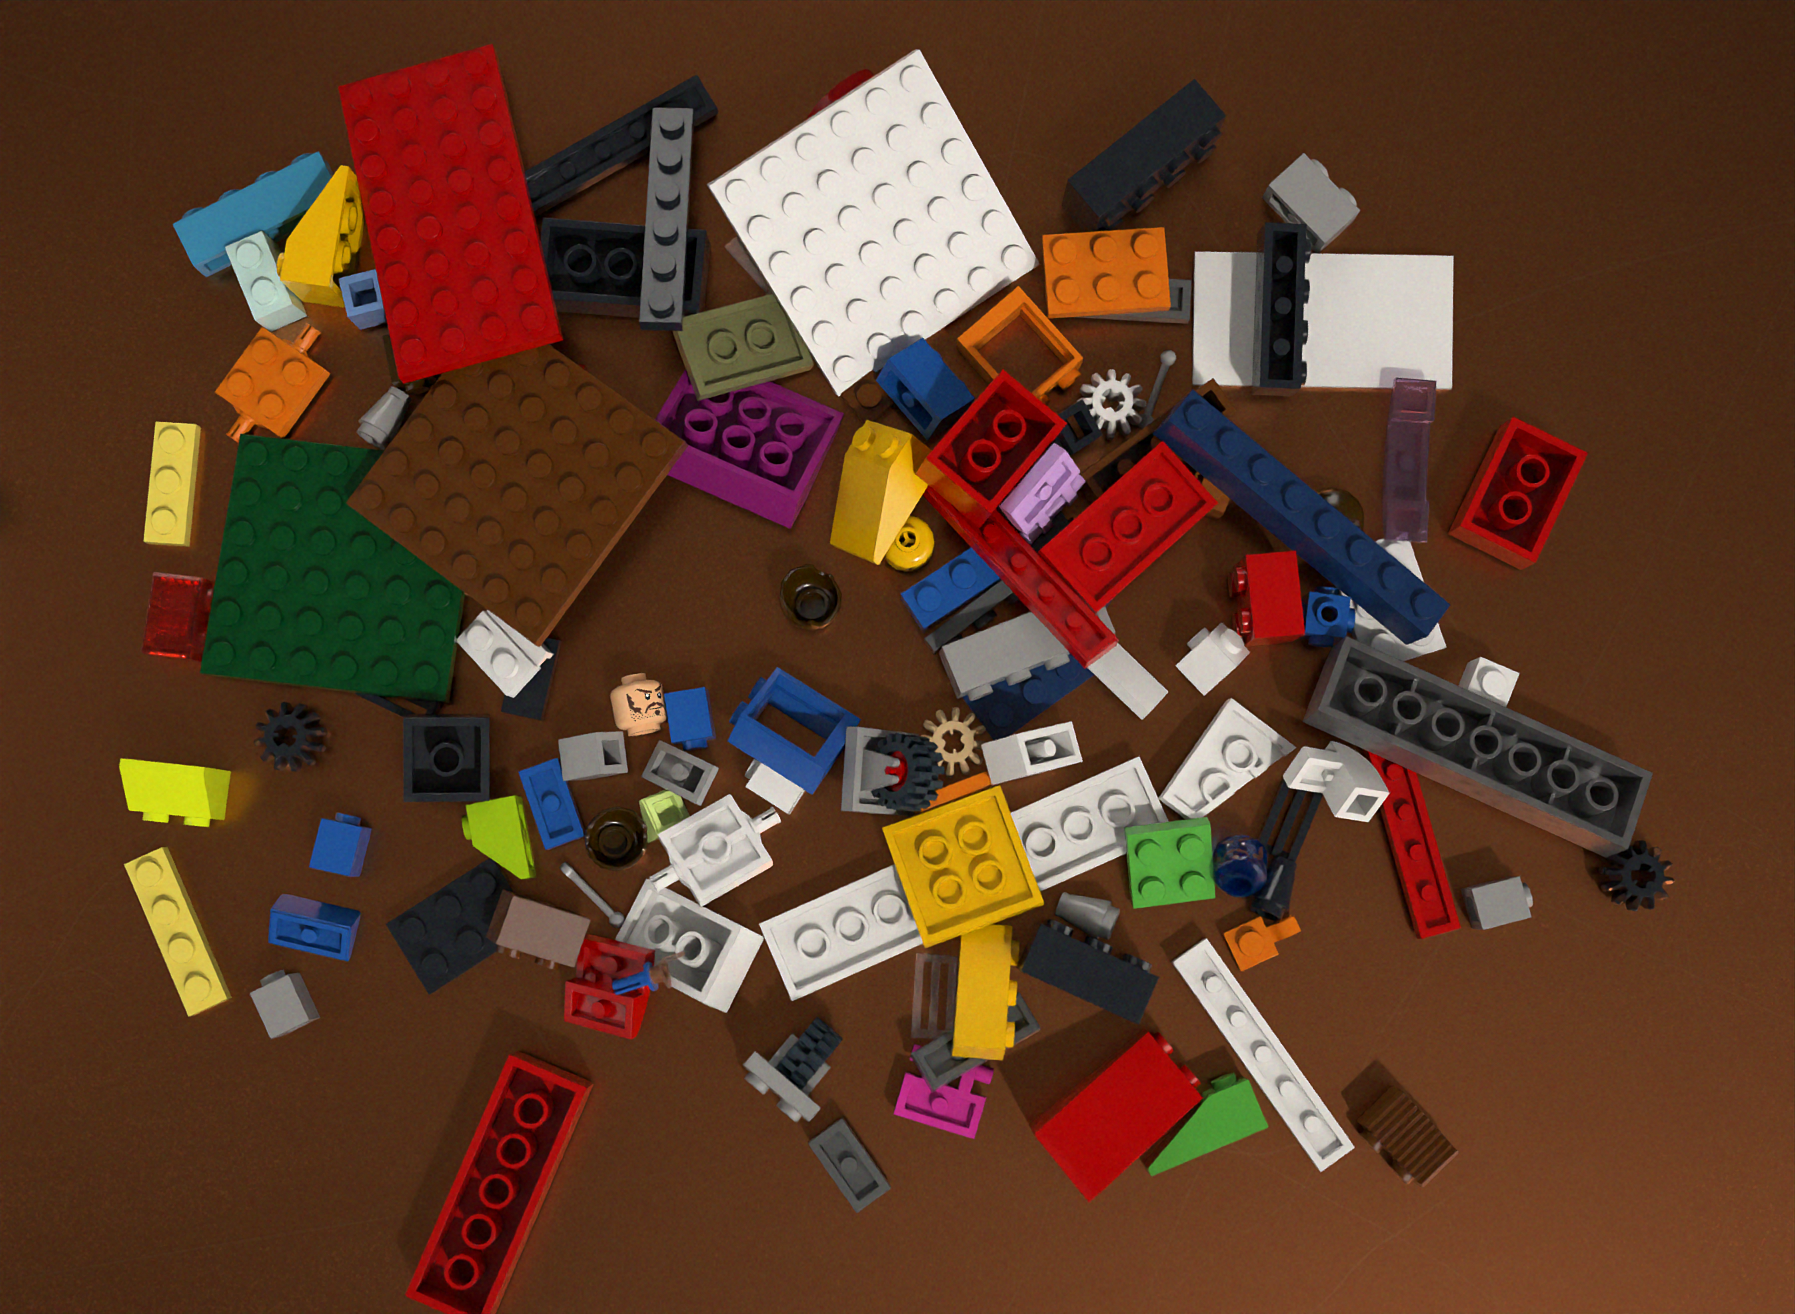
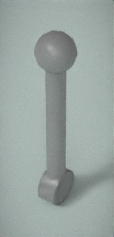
M1165 350L1160 356L1162 365L1145 412L1140 415L1142 417V421L1138 425L1140 429L1153 421L1152 413L1169 366L1176 361V354L1172 350Z
M565 861L559 867L561 871L609 917V924L613 928L622 927L625 921L624 915L621 912H614Z

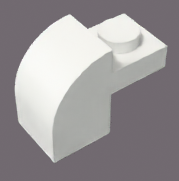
M1331 741L1325 750L1303 746L1283 775L1288 788L1322 793L1333 815L1339 818L1369 822L1390 793L1378 771L1365 757L1350 747Z

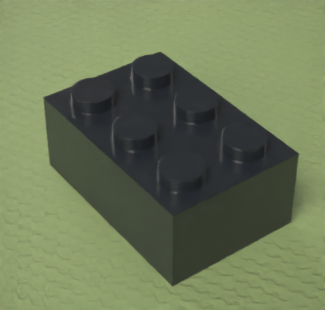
M1048 918L1046 925L1036 922L1016 968L1021 972L1139 1025L1159 979L1158 976L1149 973L1152 964L1127 953H1124L1122 960L1110 955L1113 950L1112 946L1089 936H1086L1084 943L1072 938L1075 929Z

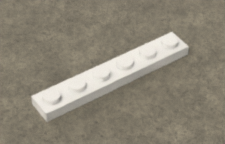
M1207 938L1202 939L1171 961L1315 1167L1322 1172L1355 1147Z

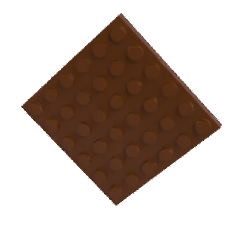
M548 344L442 373L346 504L534 645L540 647L689 445Z

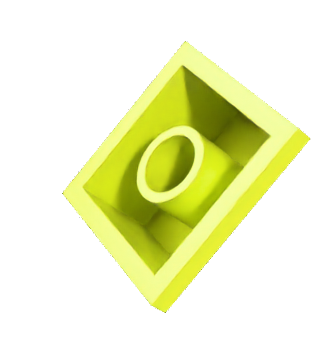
M120 758L119 768L128 810L143 812L142 820L168 823L169 815L184 816V825L209 827L210 819H225L231 771Z

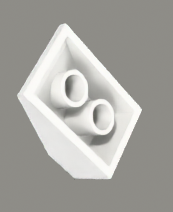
M646 878L615 940L655 950L654 966H657L663 957L685 952L682 957L667 962L671 976V986L706 1005L727 1013L765 937L703 906L700 907L699 904L667 888L657 892L651 881ZM678 955L666 958V961L676 958Z

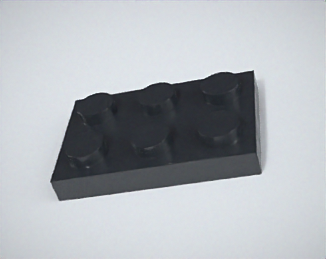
M488 858L386 924L429 995L440 990L497 953L495 951L497 944L486 938L502 890L517 892L500 864L491 858Z

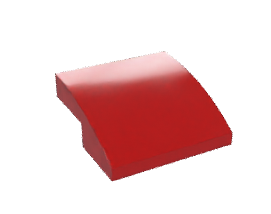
M586 934L577 957L576 977L566 981L564 1021L627 1039L636 1038L647 1007L650 988L647 985L616 995L612 988V982L642 972L643 965L646 962H651L654 967L655 950Z

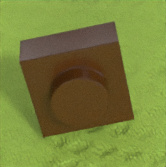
M874 370L865 374L841 394V398L863 425L866 420L875 422L896 405L877 383L878 375Z

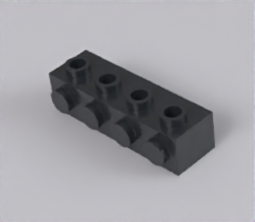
M1265 222L1257 233L1252 395L1293 396L1301 389V385L1306 383L1307 362L1302 361V347L1306 345L1308 339V320H1303L1304 304L1308 303L1310 293L1309 279H1305V263H1309L1311 256V240L1306 238L1307 224Z

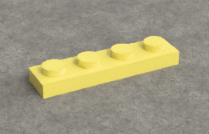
M161 847L124 864L188 1016L196 1015L231 999V994L168 847Z

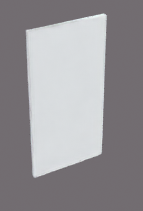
M1194 252L1192 385H1203L1214 378L1219 386H1252L1256 253ZM1311 253L1309 263H1305V279H1309L1310 293L1308 303L1304 304L1303 320H1308V339L1306 345L1302 347V361L1307 362V378L1305 385H1301V387L1452 389L1453 256Z

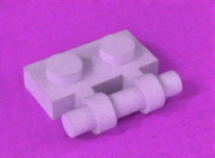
M1055 443L1044 455L1038 458L1034 467L1009 492L1007 498L999 506L1014 527L1021 531L1020 535L1031 545L1041 533L1044 535L1048 533L1054 526L1052 520L1065 505L1069 507L1078 498L1076 492L1086 482L1079 475L1080 470L1067 451Z

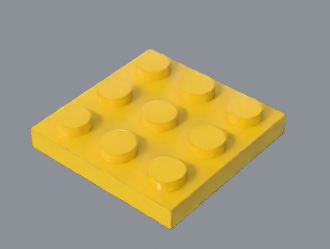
M1000 785L882 828L925 948L1044 905L1042 895Z

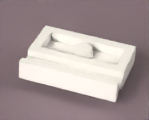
M489 610L486 612L482 611L457 638V643L505 695L513 698L541 669L540 665L546 658L550 659L554 655L543 643L540 647L534 645Z

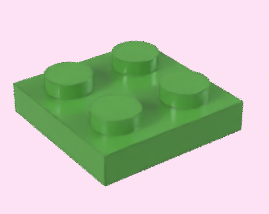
M1208 817L1124 828L1130 900L1133 909L1215 898L1211 825Z

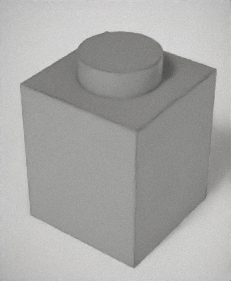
M623 731L594 732L558 740L563 781L589 780L628 773Z
M1508 876L1461 889L1472 929L1485 930L1531 918L1529 907L1533 906L1532 895L1528 885L1525 882H1521L1520 876Z
M284 970L277 971L261 979L262 987L250 993L271 1039L284 1036L320 1018L300 973L286 975Z

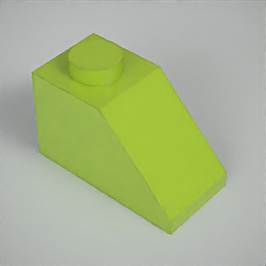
M514 795L466 805L467 815L462 816V827L465 838L467 840L472 839L473 847L520 879L537 878L522 797Z

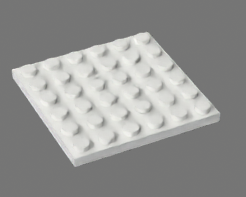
M919 49L910 52L707 184L710 192L837 396H840L871 370L877 372L883 368L887 360L921 338L927 339L1040 264Z

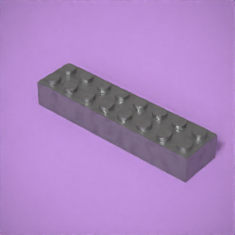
M1345 636L1330 649L1303 719L1304 723L1604 857L1614 855L1629 848L1653 775L1652 772L1348 636Z

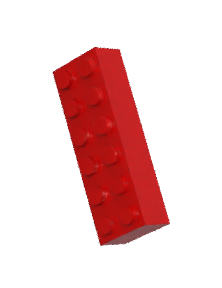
M519 1050L508 1055L406 1291V1297L445 1314H496L592 1090L593 1082Z

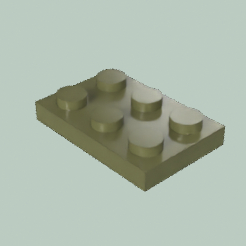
M774 294L683 317V331H673L697 401L809 371L814 365L807 347Z

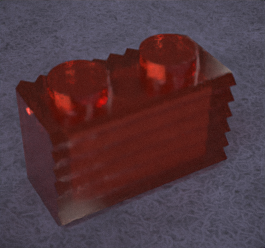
M154 572L152 575L153 581L151 583L152 589L150 590L149 606L147 608V621L145 623V631L143 632L142 654L158 658L202 662L214 582L202 577Z

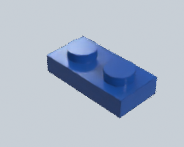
M555 758L518 772L545 850H550L585 837V829L568 781H563L560 758Z

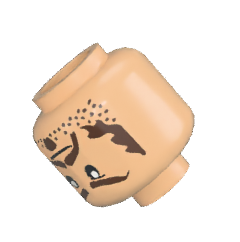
M645 673L622 677V685L613 689L610 694L616 726L621 730H627L628 736L644 735L661 730L660 724L667 719L662 684L659 681L647 680Z

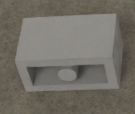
M1303 153L1268 185L1262 198L1286 223L1307 224L1306 238L1311 240V249L1316 254H1319L1354 221L1360 210L1356 207L1357 203L1354 197L1346 189L1338 188L1328 178L1329 175L1325 167L1315 159L1310 160Z

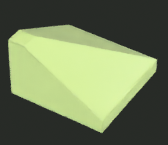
M667 789L639 801L642 820L647 825L648 843L659 839L658 834L690 817L681 796Z

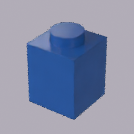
M706 687L664 694L671 743L674 745L682 744L683 751L708 747L707 740L716 739L709 690Z
M336 812L335 820L321 818L309 867L345 876L360 877L372 828L360 826L361 817Z

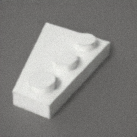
M1227 699L1158 799L1184 819L1202 818L1235 794L1234 792L1250 780L1258 777L1269 766L1297 747L1234 699Z

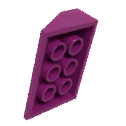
M685 369L655 420L689 445L667 475L791 529L809 495L843 420L844 413L770 381L697 401L687 370Z

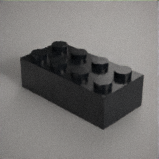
M1193 79L1067 180L1062 207L1084 232L1117 230L1124 223L1121 219L1132 209L1136 213L1143 210L1155 198L1152 193L1162 185H1165L1167 188L1173 186L1186 173L1184 168L1194 160L1198 164L1203 162L1216 150L1215 142L1223 134L1220 130L1226 118L1225 113L1201 85Z
M543 218L541 245L556 310L558 312L640 318L645 225ZM688 229L684 317L702 313L705 310L711 245L706 230Z

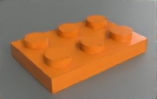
M1164 227L1042 235L1048 319L1169 311L1171 302Z

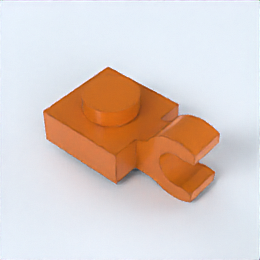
M1292 915L1286 916L1281 921H1276L1265 926L1262 917L1257 916L1222 932V935L1239 971L1242 972L1279 955L1274 942L1301 932L1295 916Z

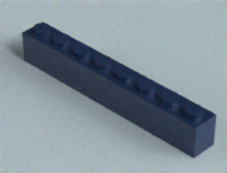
M1193 389L1173 407L1154 431L1153 435L1160 441H1164L1172 451L1291 550L1296 551L1297 555L1345 595L1351 597V600L1404 644L1408 645L1429 636L1451 605Z

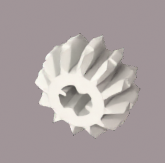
M1114 369L1108 370L1106 381L1098 373L1093 374L1091 377L1093 386L1082 384L1080 393L1085 398L1077 400L1078 402L1083 399L1099 429L1101 427L1106 429L1107 440H1113L1116 428L1124 437L1128 436L1131 432L1129 423L1138 426L1142 421V417L1136 411L1144 410L1146 407V401L1135 398L1142 391L1141 385H1134L1128 388L1127 385L1131 379V375L1128 373L1123 375L1121 382L1116 381ZM1106 398L1110 402L1116 400L1119 402L1116 412L1111 407L1106 409L1102 407Z

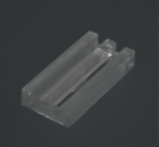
M916 953L911 1038L936 1039L953 1030L957 955ZM924 962H932L928 1029L920 1028ZM941 963H949L945 1030H937Z

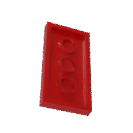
M1161 441L1041 548L1038 553L1096 614L1213 509L1218 502L1166 443Z

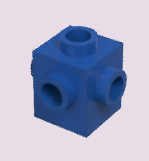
M1323 586L1315 587L1314 592L1309 591L1302 596L1305 634L1299 638L1308 639V645L1332 648L1333 644L1341 641L1347 636V633H1352L1356 613L1355 609L1350 608L1351 597L1340 596V590L1337 588ZM1322 609L1332 610L1331 622H1327L1322 618Z

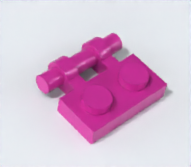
M914 1044L911 1054L923 1046ZM979 1065L961 1076L958 1088L946 1084L934 1092H931L923 1077L906 1072L894 1109V1115L974 1139L986 1096L971 1092L974 1080L990 1085L994 1068Z

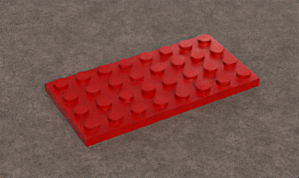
M489 44L338 86L399 379L405 384L562 341L563 336L500 63L494 45Z

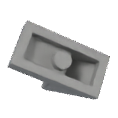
M659 740L641 777L701 806L719 768Z

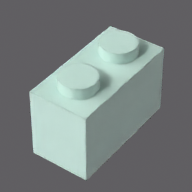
M260 231L225 247L256 322L272 332L307 316L302 301L280 281V277L277 274V261L281 251L278 244L268 235Z

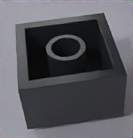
M405 714L403 717V802L489 801L490 714Z

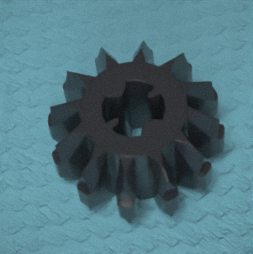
M282 702L279 713L274 709L266 710V717L270 722L268 724L262 722L256 724V729L265 733L264 737L255 739L254 744L259 747H267L262 752L260 758L266 762L274 760V769L283 771L288 765L292 772H299L302 768V761L307 765H314L316 759L312 751L324 752L326 749L324 744L317 743V737H323L328 733L326 728L315 727L321 719L320 714L316 712L308 714V706L299 703L293 709L291 703ZM289 729L297 731V735L292 736L297 738L293 745L285 743V739H289L288 736H285Z
M1635 841L1633 846L1629 845L1627 850L1606 857L1611 867H1600L1598 871L1602 875H1609V881L1604 882L1600 888L1603 891L1615 890L1611 897V902L1615 905L1625 902L1628 911H1637L1640 905L1646 910L1654 909L1655 898L1666 900L1669 897L1662 888V885H1672L1675 882L1674 878L1664 876V870L1669 869L1673 863L1669 860L1658 861L1662 853V849L1659 847L1648 849L1645 841ZM1632 870L1641 872V881L1631 879Z

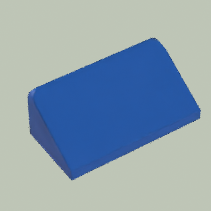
M282 894L271 907L268 943L349 961L360 921V911Z

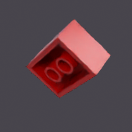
M1002 369L929 453L916 472V475L980 528L1067 425V422Z
M1514 416L1499 427L1448 534L1520 570L1535 564L1588 452Z

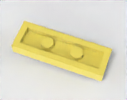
M155 422L144 532L145 543L190 546L201 427L197 424Z

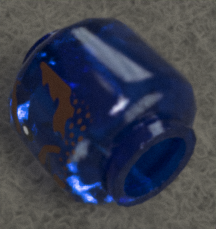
M1233 835L1218 842L1213 855V880L1216 886L1230 896L1241 898L1250 896L1262 889L1267 881V851L1264 845L1257 839L1247 835Z

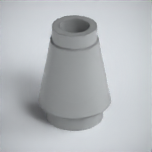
M390 387L388 392L359 419L360 427L357 430V434L373 446L384 450L399 432L408 410V405L412 399L400 389Z
M1063 892L1055 915L1092 938L1098 940L1101 937L1109 940L1117 922L1120 909L1111 906L1112 901Z

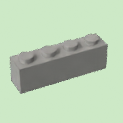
M1104 606L1096 615L1115 633L1113 624ZM1032 612L942 646L939 651L940 658L957 699L968 695L970 701L992 693L991 685L1006 680L1008 686L1030 678L1031 673L1029 670L1045 665L1048 671L1070 661L1068 657L1069 651Z

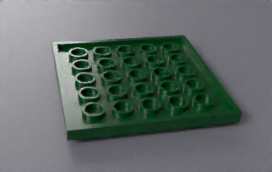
M240 434L200 668L201 674L205 676L449 704L465 592L346 504L385 450Z

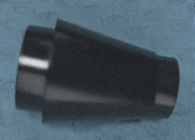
M1274 856L1272 863H1270L1249 897L1252 900L1250 910L1264 918L1281 921L1283 914L1289 913L1296 875L1295 871L1298 865L1284 857Z

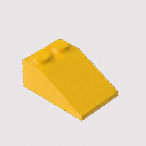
M340 165L287 238L285 252L279 254L277 274L280 277V281L302 302L345 307L338 278L356 274L365 222L357 176L349 166Z
M866 420L864 425L854 434L852 444L845 453L830 544L879 565L928 487V484L919 478L916 472L932 450L911 433Z

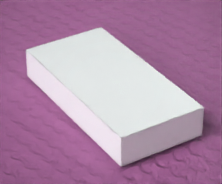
M1118 643L1116 647L1087 667L1141 720L1168 693Z

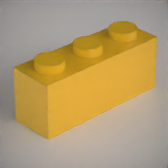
M990 924L960 935L952 1056L1003 1060L1006 1047L1013 1048L1015 1022L1007 1021L1008 1006L1016 1005L1017 981L1010 980V965L1018 966L1020 944L1018 940H1012L1013 926Z

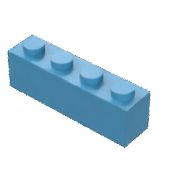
M319 151L314 154H302L296 157L290 166L278 172H266L257 177L254 184L244 189L230 190L219 197V201L205 208L199 207L189 210L183 215L181 220L173 223V226L192 265L205 277H208L232 265L225 249L226 246L260 231H263L274 242L290 236L334 173L329 163Z

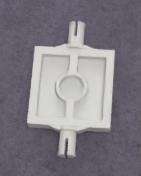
M731 794L725 796L658 834L659 841L669 855L670 866L649 876L652 885L657 892H660L663 888L680 880L682 884L690 889L699 906H704L773 866L772 858L761 842L760 833L781 823L780 817L775 809L771 807L769 810L751 819L750 816L740 810Z

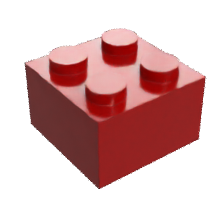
M1296 551L1245 555L1233 567L1234 572L1228 574L1230 597H1236L1238 613H1233L1232 615L1233 631L1242 638L1245 647L1286 644L1303 636L1305 628Z

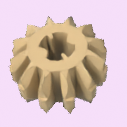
M957 707L952 709L951 721L946 720L942 710L936 711V718L940 726L937 727L931 721L925 720L923 727L934 735L933 737L921 735L930 738L929 742H935L938 746L935 752L942 753L943 760L938 762V766H941L942 762L948 764L946 769L947 778L953 777L954 764H959L961 773L964 776L968 775L970 769L965 761L967 758L974 764L980 765L983 759L972 752V749L982 750L981 744L987 743L985 741H974V737L982 735L986 729L983 725L972 730L969 729L970 724L975 719L973 713H969L963 723L959 722L960 710ZM953 732H956L962 736L960 744L964 748L959 753L956 752V749H953V754H950L944 750L946 742L942 737L946 733H949L950 737H952Z

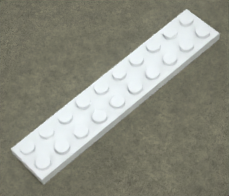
M1140 757L1127 761L1011 813L1040 891L1126 854L1125 827L1169 822ZM895 864L759 924L792 1001L923 944Z

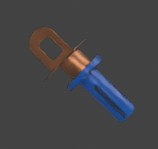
M685 952L663 957L660 963L654 967L651 962H646L643 965L642 972L614 980L612 982L614 993L619 995L647 985L651 991H656L659 987L658 983L663 981L668 988H671V976L667 962L682 957ZM678 955L676 958L666 961V958Z

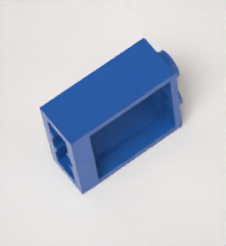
M777 667L768 680L760 677L748 696L751 702L747 704L742 701L736 708L729 721L735 727L728 742L813 795L845 749L846 727H857L861 719ZM768 704L826 739L815 757L756 721Z

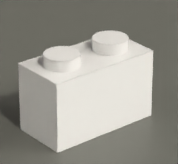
M1072 721L1014 734L981 744L992 785L1083 762Z

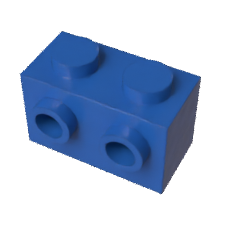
M924 338L890 357L876 379L877 383L927 441L955 424L975 400L966 384L957 378L944 363L940 354L933 350Z

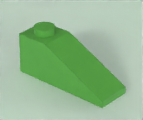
M1229 1073L1211 1081L1213 1088L1201 1094L1203 1098L1177 1122L1144 1161L1143 1164L1150 1176H1154L1268 1128L1249 1080L1244 1076L1236 1078L1234 1073Z

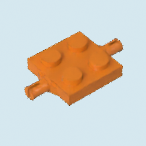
M306 323L296 339L291 342L290 340L280 339L264 327H261L215 391L216 394L230 402L237 413L240 414L231 429L226 433L227 436L239 443L240 434L247 435L255 424L257 427L271 430L282 439L285 438L330 375L326 369L315 363L307 353L321 332Z

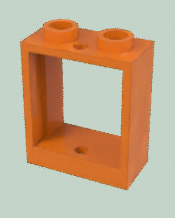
M1018 286L957 338L956 349L989 385L998 373L978 350L1020 315L1064 364L1031 392L1047 406L1051 401L1048 398L1049 394L1059 386L1062 390L1067 389L1081 376L1078 369L1081 367L1083 357Z

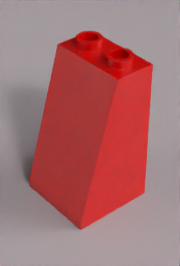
M1141 1030L1029 1124L1034 1136L1089 1203L1203 1098L1196 1090L1201 1085L1200 1081L1185 1064L1181 1068L1175 1065L1169 1057L1174 1050L1158 1031L1152 1036L1147 1030Z

